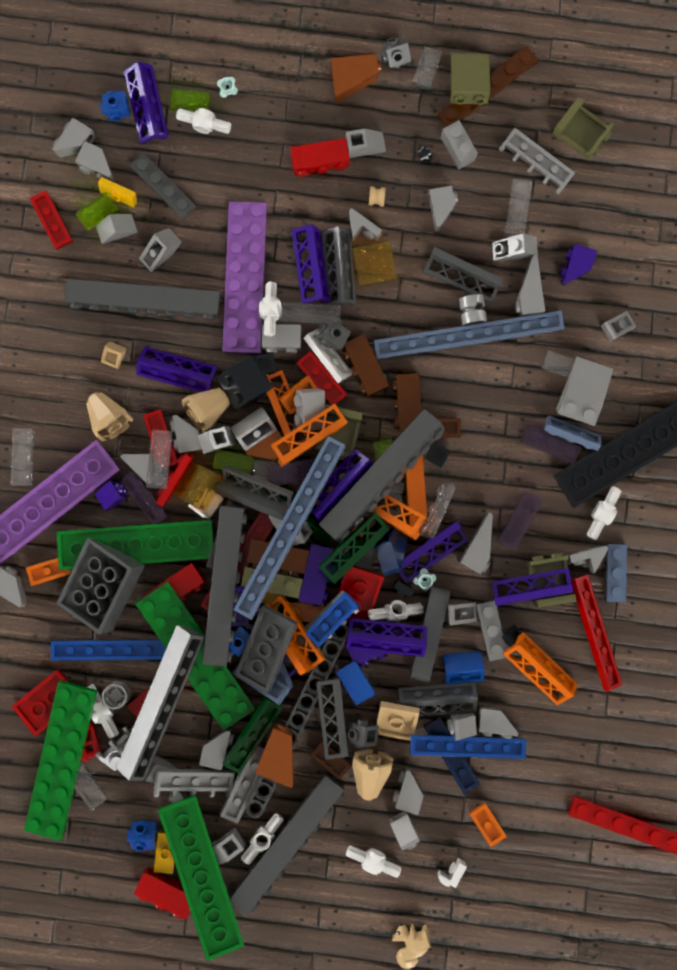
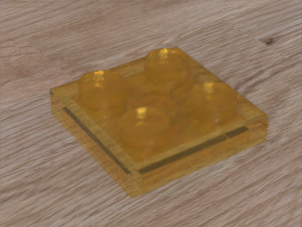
M390 241L352 249L360 287L397 280Z

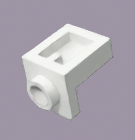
M458 858L456 863L452 862L448 870L450 874L438 870L439 881L447 887L451 885L456 888L467 868L465 861Z

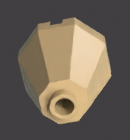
M216 388L189 395L182 399L181 404L183 408L185 406L188 407V410L185 412L198 430L202 429L201 433H205L211 430L229 407L230 402L225 391Z
M96 392L89 396L86 403L92 431L102 442L107 441L105 437L108 436L110 439H114L129 428L128 421L132 423L133 418L124 408L102 392Z
M372 749L355 751L352 767L358 795L364 800L370 801L377 798L391 773L394 758L385 752L378 751V754H374Z

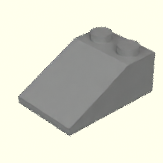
M576 356L557 405V413L595 426L605 400L613 368Z

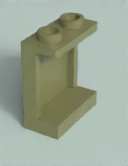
M451 53L449 72H451L450 103L488 104L490 96L489 54Z
M578 97L557 124L552 134L589 160L592 155L596 156L601 150V142L603 140L607 142L613 134L611 129L615 124L611 122L610 125H607L582 106L584 101Z
M325 404V409L329 408L331 405ZM338 407L348 423L329 437L346 445L339 459L344 461L354 451L363 413ZM333 410L327 413L326 421L334 423L339 420ZM326 439L315 445V451H318V454Z
M558 552L552 553L550 558H544L543 555L532 557V561H527L529 575L568 568V555ZM566 573L557 574L553 581L559 585L567 584ZM538 577L534 585L539 588H545L549 581L544 577ZM572 592L533 599L534 606L537 608L577 602L576 596Z

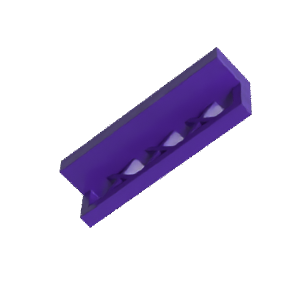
M137 61L124 71L139 141L140 144H146L153 138L164 140L169 136L153 66ZM135 72V80L133 82L131 74ZM139 90V94H140V95H139V98H138V100H137L136 94H137V91ZM143 108L144 113L143 117L141 118L140 112ZM147 126L149 134L145 136L144 131L145 127Z
M313 224L293 229L292 237L302 303L308 304L319 301L324 304L330 302L320 229ZM306 232L307 238L301 244L298 234ZM305 249L309 251V257L306 262L301 260V254ZM307 267L312 270V275L308 281L304 279V272ZM311 285L315 290V296L307 298L306 291Z
M144 347L137 360L136 375L193 391L204 392L212 390L213 379L218 367ZM149 354L155 356L156 358L150 359L146 358L145 356ZM170 360V361H173L174 363L168 364V363H165L164 361ZM188 365V366H191L192 368L186 369V368H183L182 366ZM206 370L211 373L210 375L201 373V371Z
M355 448L330 475L317 499L320 500V503L315 509L312 508L311 513L320 522L372 467L373 463L370 459ZM357 456L361 458L357 464L352 465L353 460ZM342 472H346V476L343 479H339V475ZM329 486H333V490L325 494L326 489Z
M458 521L453 522L404 557L401 569L407 565L415 566L414 573L408 578L402 570L398 571L406 584L419 575L421 569L417 571V566L428 569L469 540L462 531ZM458 531L463 539L458 543H450V535ZM439 543L446 544L444 553H433L434 546ZM423 554L430 555L429 563L426 565L418 564V559Z
M569 568L492 581L496 606L573 592ZM566 573L567 584L559 585L553 579L557 574ZM538 577H544L549 581L545 588H539L534 585ZM532 578H534V580L532 581V583L527 580V579H532ZM521 580L530 584L528 589L523 592L515 588L518 581ZM506 584L511 589L507 595L499 596L497 585Z
M350 618L346 647L348 649L418 657L425 656L427 647L426 626ZM353 625L362 626L364 630L361 632L353 631ZM381 628L384 632L376 634L373 629ZM400 630L403 635L395 636L392 631ZM413 632L423 633L422 639L414 638L411 634Z

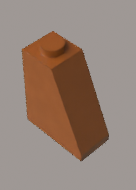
M377 54L331 58L335 103L341 102L378 80V73H381V61H377Z
M281 724L279 726L274 725L255 773L292 788L294 782L292 732L289 731L290 728Z

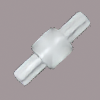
M181 108L177 110L176 119L191 123L193 129L200 133L209 134V132L215 130L229 134L231 131V123L216 119L215 114L210 110L199 108L195 112Z
M272 281L266 283L265 297L259 302V314L264 320V335L269 337L275 335L276 321L282 316L281 301L277 298V284Z
M612 486L605 500L599 501L595 505L591 514L594 521L587 533L589 538L597 540L604 525L608 526L614 520L617 514L616 507L614 506L621 494L619 488Z
M395 600L391 604H385L384 608L368 610V618L374 621L387 619L388 622L398 623L400 620L407 619L408 616L423 614L424 608L421 603L406 605L405 602ZM392 609L397 610L399 614H395Z
M94 684L87 686V688L97 690ZM97 691L91 718L96 724L101 723L107 736L113 738L119 734L112 719L115 712L104 705Z
M275 813L265 826L261 825L256 830L254 836L249 841L251 845L241 856L245 864H251L259 852L263 853L270 846L271 841L275 837V831L284 821L280 814ZM259 835H264L267 837L268 840L266 842H260L257 839V837Z
M349 845L347 848L346 856L361 862V866L365 871L374 875H378L382 871L393 877H399L401 867L387 861L385 854L374 848L364 851L352 845Z

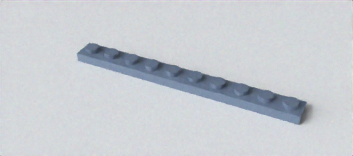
M561 310L378 339L373 342L376 359L381 360L563 331L565 327Z
M329 436L327 437L233 609L234 611L251 620L253 619L346 447L345 444Z

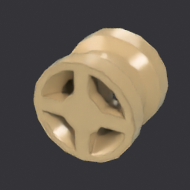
M370 186L369 206L378 204L380 207H384L386 187L376 189L374 186Z

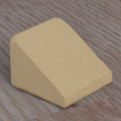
M108 342L104 346L101 363L119 369L126 352V347Z

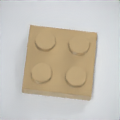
M381 701L376 725L379 726L378 735L410 741V734L415 733L420 708Z

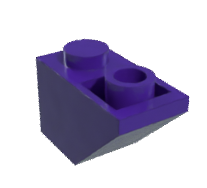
M577 244L568 249L565 256L567 264L560 273V278H562L561 285L564 286L587 274L593 267L597 250Z
M109 481L95 493L105 511H110L128 499L126 496L128 491L125 486L114 481Z

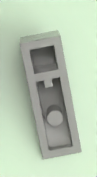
M533 255L529 261L517 301H515L516 313L519 312V317L545 312L537 255Z
M490 512L486 513L458 561L478 574L485 573L490 565L488 560L490 559L493 518V514Z

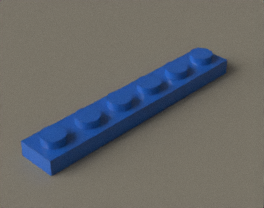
M160 639L51 641V661L162 660L166 651Z
M410 734V755L526 759V739L471 736L455 740L453 736Z

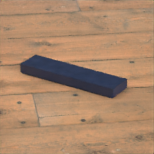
M440 716L424 725L428 735L451 736ZM441 756L463 794L480 785L465 757Z

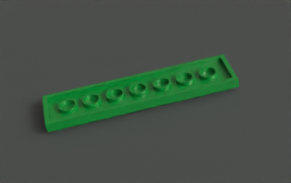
M212 520L56 532L59 570L74 568L89 537L130 555L142 564L208 559L214 543Z
M169 581L135 603L166 649L176 625L192 627L205 636V633ZM204 639L188 676V681L224 731L254 711L256 707L228 666L202 664Z
M62 680L58 682L24 831L57 841L63 839L98 690Z
M196 794L157 808L206 961L244 947Z

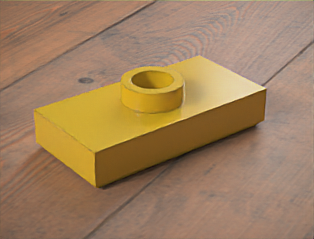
M103 177L98 181L100 193L109 196L116 202L120 201L131 207H135L137 204L134 191Z
M159 831L154 872L173 874L175 862L165 832Z

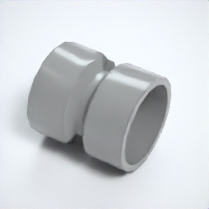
M473 294L459 298L460 310L464 312L461 315L463 326L487 322L486 311L482 309L485 306L482 294Z
M119 680L113 682L103 690L102 701L104 705L113 710L123 707L132 697V688L126 681Z

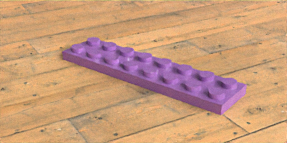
M229 201L223 353L261 354L262 318L259 314V302L262 301L264 292L267 203Z
M98 440L91 443L0 515V565L121 471Z

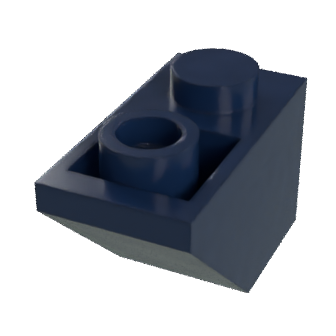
M394 527L390 528L375 545L382 572L385 576L401 570L407 541Z

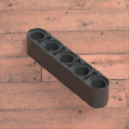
M434 586L430 587L421 626L427 627V647L424 657L414 656L410 671L411 679L428 683L430 681L450 590ZM419 632L418 638L422 639L423 633Z

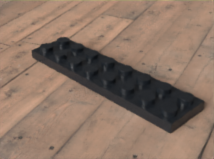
M677 401L601 446L598 451L591 452L553 475L572 508L577 507L677 447Z

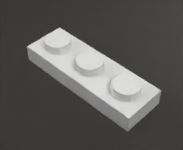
M318 329L308 333L303 339L336 382L340 383L352 375L351 370L335 349L327 348L321 344L322 341L317 338L319 335Z

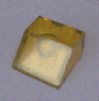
M192 462L173 495L199 509L207 511L216 494L215 487L222 481L223 476Z

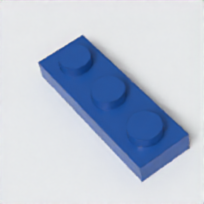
M344 592L305 634L319 648L360 605L347 592Z

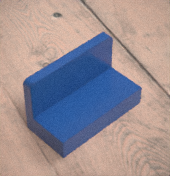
M481 651L443 655L446 685L484 681L485 668Z
M356 661L348 665L345 664L336 671L337 676L355 705L375 695V690Z

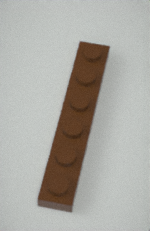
M527 45L490 73L489 100L538 62L537 57ZM450 104L438 113V117L447 127L458 120L460 122L463 121L483 104Z

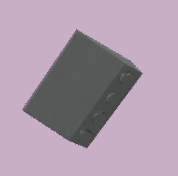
M89 537L56 604L99 635L112 632L145 566L130 555Z

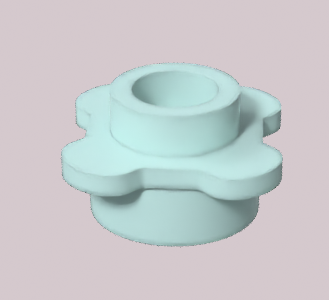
M224 77L218 80L217 86L220 87L221 97L226 98L227 95H236L238 93L233 77Z
M422 568L419 575L413 579V582L423 590H429L433 582L436 581L435 574H430L427 569Z

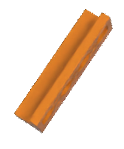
M283 370L271 375L266 374L269 381L278 376H281L283 380L281 389L273 387L267 394L285 436L291 432L288 425L293 427L292 431L295 430L296 425L286 421L287 412L283 413V406L278 401L281 393H286L283 391L284 386L287 391L290 389ZM305 438V439H302V440H300V441H297V442H298V443H303V442H305L306 438Z
M333 404L271 444L272 449L279 458L278 463L281 467L345 427L348 422L336 404ZM332 410L339 418L334 423L326 421L327 413ZM312 423H322V429L319 433L310 431ZM298 432L307 434L305 442H294L295 434ZM281 443L291 444L290 451L285 455H282L277 447Z
M420 456L417 459L416 465L405 472L406 502L408 507L426 517L418 532H428L423 456ZM415 515L408 516V525L413 527L419 518Z
M389 495L384 498L386 505L376 507L374 511L369 512L370 514L375 512L383 522L415 541L420 535L418 529L426 518ZM399 506L402 514L391 515L390 507ZM415 515L419 518L413 527L407 524V516Z
M280 595L266 605L277 611L274 605L281 601L284 606V613L282 614L298 622L286 654L301 676L319 665L326 658L305 634L307 632L306 628L285 596ZM298 635H302L306 639L305 646L298 643ZM309 651L314 652L318 658L314 663L308 658Z
M524 632L518 635L513 646L504 651L503 655L556 705L574 697L578 683ZM517 651L522 655V658L515 657L512 653ZM526 665H532L536 671L529 670ZM539 677L546 678L550 683H542ZM553 690L560 691L563 695L558 698L553 693Z

